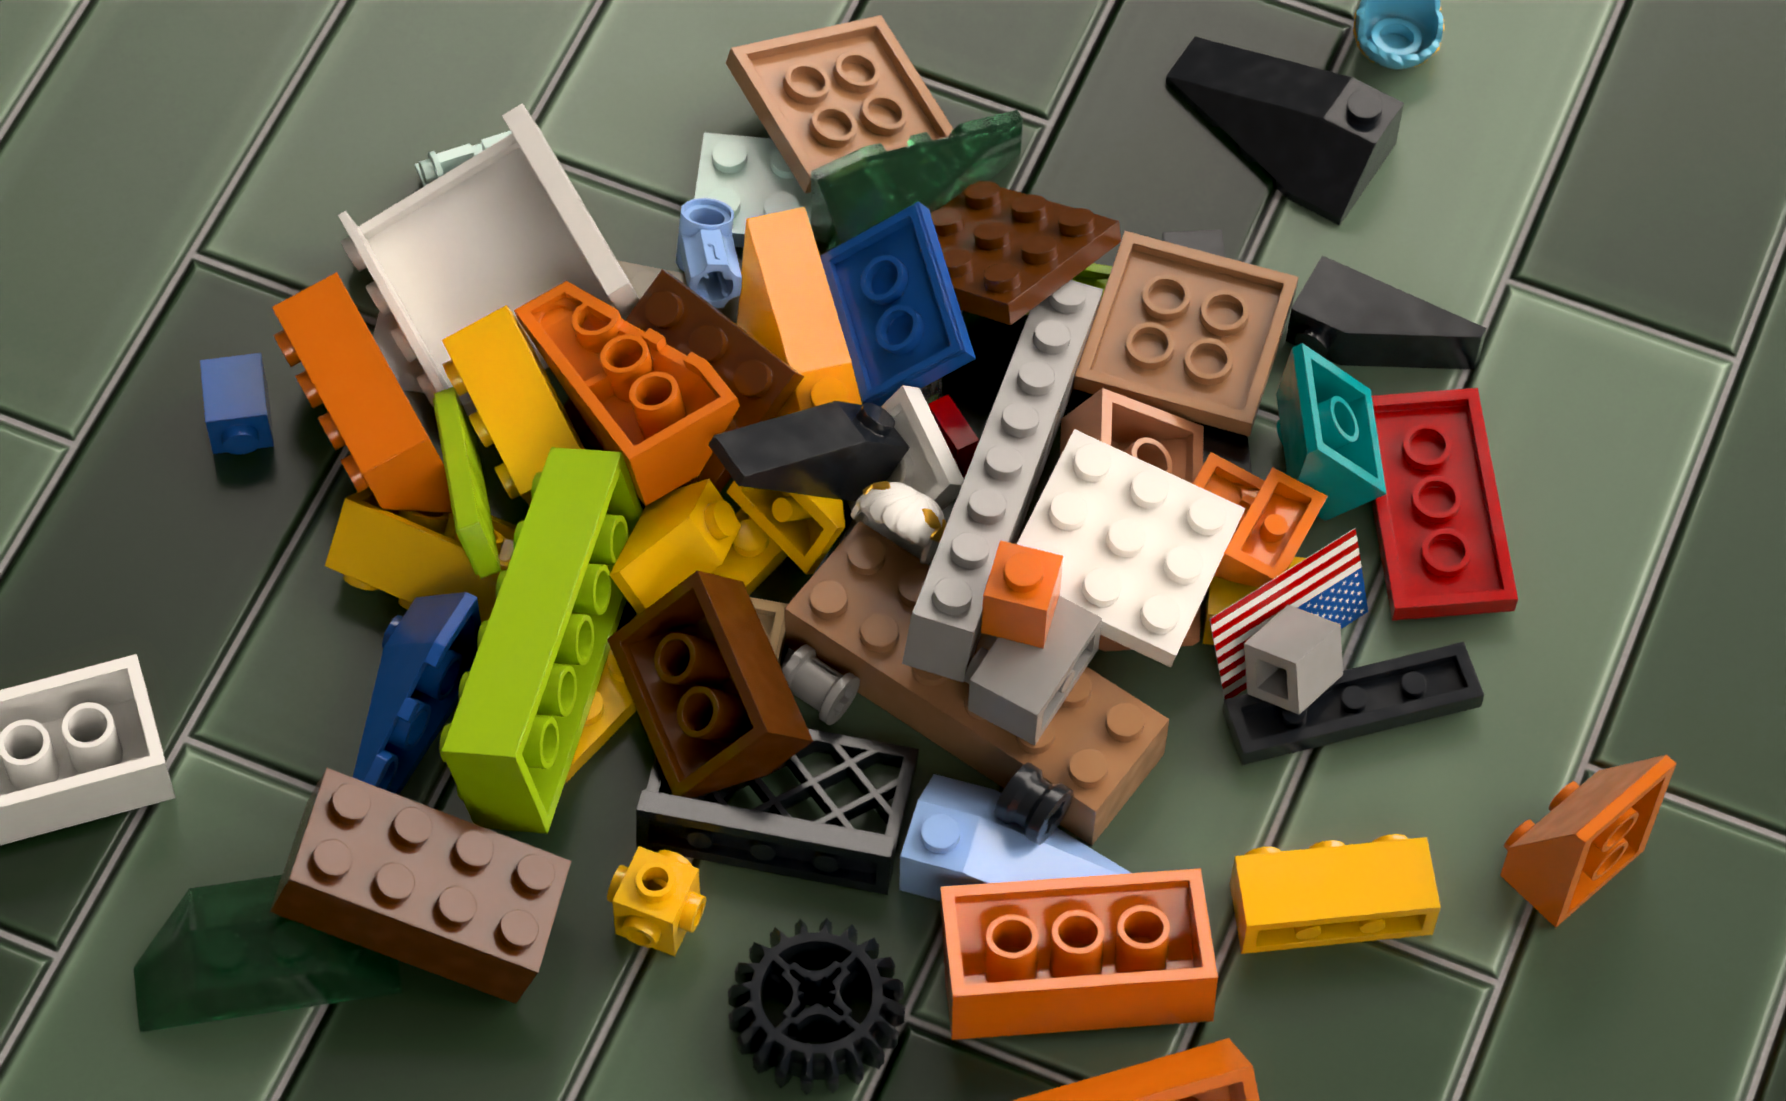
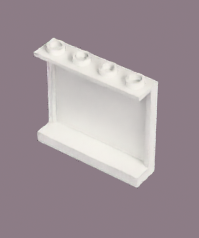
M523 103L502 115L512 132L510 135L372 219L357 226L346 211L338 215L349 234L347 238L341 241V244L359 272L365 268L369 270L374 281L368 284L366 289L384 317L390 313L394 315L399 327L392 330L391 334L409 362L418 358L425 372L416 377L433 407L434 393L453 387L442 365L451 360L442 339L507 305L516 316L515 309L565 281L572 283L616 308L624 320H626L640 300L547 140ZM528 336L544 369L548 368V364ZM468 392L459 396L467 415L477 411Z

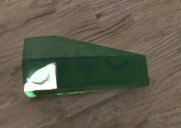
M1018 110L960 123L951 131L948 137L932 140L927 132L911 135L907 142V147L886 151L881 143L865 146L811 171V228L817 248L823 255L918 201L927 207L931 213L958 196L970 184L977 181H990L1021 153L1023 117Z

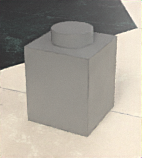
M1287 605L1244 643L1247 694L1294 713L1301 714L1343 676L1340 624L1294 606Z

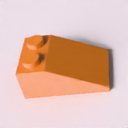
M1668 755L1598 770L1581 786L1575 781L1569 783L1551 801L1548 807L1551 812L1537 824L1531 819L1526 820L1506 840L1504 848L1507 850V855L1500 876L1556 928L1645 850L1676 763Z

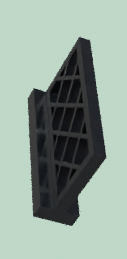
M808 729L813 742L768 774L770 775L787 766L801 783L777 797L762 780V778L768 775L692 799L661 793L663 785L667 784V780L656 756L646 790L642 789L636 809V848L640 846L657 852L659 850H669L684 857L888 895L893 875L895 853L916 771L919 749ZM813 752L830 754L838 766L813 777L799 759ZM876 763L901 768L898 779L878 789L872 785L862 770ZM850 778L863 796L838 809L824 790ZM749 785L763 804L750 810L729 806L723 798ZM812 797L825 813V816L816 821H809L791 817L786 809ZM894 798L891 808L887 801ZM874 808L887 824L885 835L854 829L849 821Z

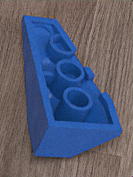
M468 592L416 597L404 617L397 615L390 622L382 641L383 653L353 778L397 795L401 793L459 702L461 678L466 671L471 670L478 651L477 637L481 618L478 598Z

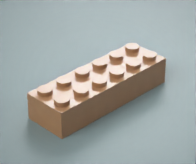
M859 521L784 608L785 645L796 651L801 646L808 644L816 650L817 658L842 675L851 672L860 679L859 694L1004 789L1023 765L1032 763L1042 770L1043 779L1050 784L1061 783L1073 790L1072 802L1059 825L1092 846L1163 757L1169 719L1089 667H1086L1035 746L968 710V683L902 664L911 615L930 565L921 564L919 558ZM982 633L974 656L981 648L989 651L998 637Z

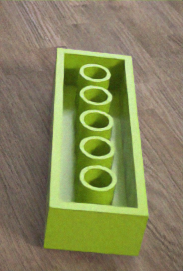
M551 447L543 471L537 472L534 476L531 489L532 501L525 521H519L516 526L512 557L507 570H502L497 578L495 604L489 620H484L480 625L477 637L478 651L471 670L466 671L461 678L459 703L452 723H447L444 726L440 737V755L442 760L447 763L454 778L458 796L464 801L473 823L481 827L548 834L610 651L607 639L616 633L627 601L609 574L643 510L622 452Z

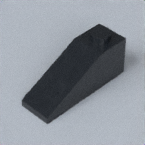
M1322 255L1291 308L1286 342L1295 346L1303 343L1325 359L1341 366L1474 370L1480 358L1487 328Z
M833 401L716 434L708 444L738 486L855 502L862 496L863 490L869 485L887 481L910 448L894 428L895 420L885 409L873 403L859 405L840 401Z

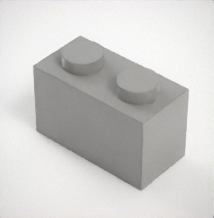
M1059 596L1044 649L999 637L989 651L985 648L979 649L970 662L964 677V681L969 684L968 710L1035 746L1099 649L1102 618Z

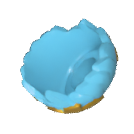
M1361 0L1359 8L1355 12L1353 26L1357 47L1373 63L1376 62L1381 66L1391 69H1407L1425 63L1429 57L1439 50L1444 19L1442 13L1439 12L1441 10L1440 0Z

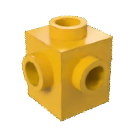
M639 846L629 867L621 864L617 868L608 889L607 901L613 904L615 934L625 937L639 946L654 948L675 956L686 932L693 933L697 928L705 909L706 896L700 894L699 868L693 867L685 857L669 850H659L656 853Z

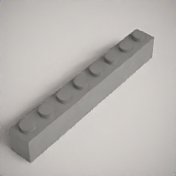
M1070 280L1030 310L913 609L902 664L964 682L966 671L972 661L982 634L983 594L1000 540L1014 544L1017 541L1059 429L1061 419L1074 389L1075 374L1101 301L1103 289Z

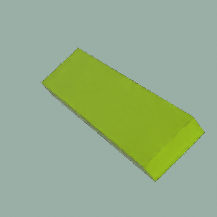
M450 387L434 393L433 404L455 531L475 574L479 575L481 579L500 572L501 566L476 433L455 388Z

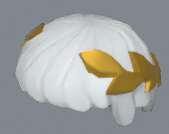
M882 481L869 485L863 490L862 496L857 499L850 514L853 519L860 512L865 514L863 518L864 524L919 558L921 564H929L933 560L947 525L943 512L936 501L900 482Z

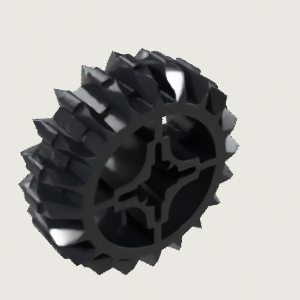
M827 917L820 924L819 932L808 933L807 925L799 919L795 924V936L790 938L774 927L770 933L771 948L754 942L753 946L749 949L751 963L739 962L735 969V981L738 984L731 986L728 990V1004L734 1008L728 1015L729 1027L733 1032L740 1033L737 1037V1048L742 1055L755 1053L753 1068L758 1074L776 1066L775 1083L780 1088L786 1085L792 1076L800 1077L801 1090L807 1095L814 1087L813 1080L825 1079L826 1087L834 1094L839 1088V1076L843 1074L859 1085L864 1079L863 1064L880 1070L885 1061V1053L882 1048L894 1049L898 1044L899 1032L895 1027L901 1026L905 1021V1007L898 1003L904 998L903 982L900 979L892 978L895 975V963L891 957L878 958L879 944L876 942L875 937L857 945L858 932L853 924L838 936L832 934V923ZM822 968L824 970L810 971L806 969ZM856 984L862 989L870 1004V1010L861 1025L851 1018L852 1010L846 1005L850 1000V990ZM773 987L782 993V1002L788 1007L783 1012V1022L777 1028L770 1023L763 1010L764 1002ZM807 1003L811 1006L809 1009L805 1008ZM826 1003L828 1004V1007L825 1008L822 1006V1004ZM816 1040L828 1042L827 1044H807Z

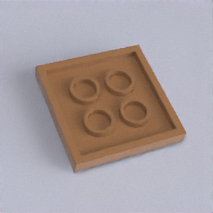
M881 15L732 47L726 61L727 67L805 194L953 159L958 154L962 144L961 140Z
M1125 231L1075 374L1074 389L1095 394L1104 388L1187 420L1250 436L1294 300L1299 277Z

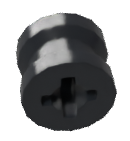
M1026 763L1014 774L1001 793L994 810V816L1006 824L1016 822L1025 828V834L1028 839L1040 845L1050 837L1064 818L1072 802L1074 792L1064 784H1050L1043 779L1041 769L1032 763Z

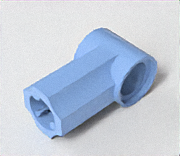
M692 199L681 207L676 264L679 269L684 271L687 286L713 307L724 308L729 300L740 296L742 289V275L732 236L734 211L729 205L716 199Z

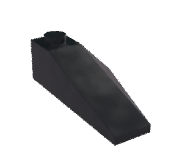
M1196 36L1166 75L1165 82L1210 126L1221 127L1239 145L1238 152L1250 164L1255 161L1260 164L1276 180L1275 187L1288 200L1339 226L1396 145L1404 106L1403 102L1353 77Z

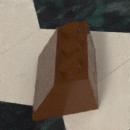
M697 570L607 639L673 795L692 799L768 775L813 742L742 581Z

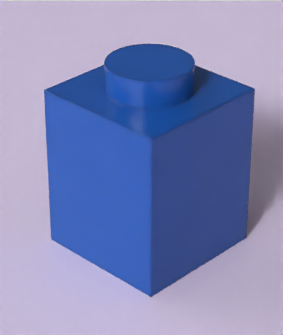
M261 353L200 360L205 422L213 454L228 452L241 455L253 452L258 448L273 447L268 383Z

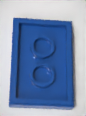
M919 201L820 256L851 358L862 405L864 403H873L881 407L902 385L921 389L976 359L930 211Z

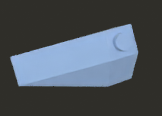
M934 774L917 801L900 855L899 890L941 901L940 887L1127 874L1131 872L1059 828H1056L1045 842L1040 845L1036 844L1026 837L1025 828L1016 822L1006 824L994 816V810L1001 795L1000 792Z

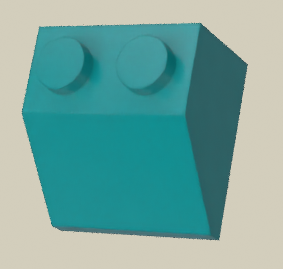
M1303 343L1293 347L1276 394L1280 418L1276 425L1277 434L1284 447L1287 468L1285 474L1328 496L1317 515L1324 521H1327L1387 494L1371 389Z

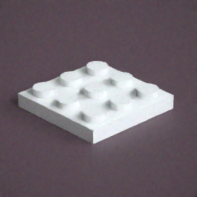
M1074 429L1017 544L1062 555L1063 566L1060 596L1101 617L1100 635L1171 667L1245 508Z

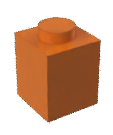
M1000 540L983 594L981 633L1044 649L1060 596L1063 556Z

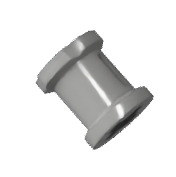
M808 644L796 650L782 669L792 694L818 710L819 719L828 725L834 724L847 711L860 686V679L851 672L842 675L817 658L816 650Z

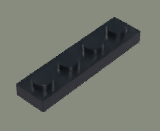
M1459 642L1344 670L1343 676L1301 714L1294 713L1249 694L1224 699L1222 712L1241 765H1246L1479 708L1482 706L1484 692L1464 642Z

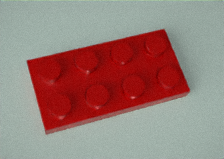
M1478 388L1373 395L1372 401L1387 494L1372 500L1371 503L1392 621L1515 611L1518 595Z

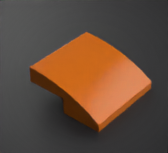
M1210 452L1193 484L1245 508L1214 576L1231 582L1260 588L1287 571L1328 496L1272 467L1267 478L1263 480Z

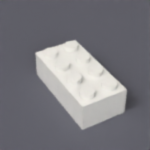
M137 654L0 690V846L175 798Z

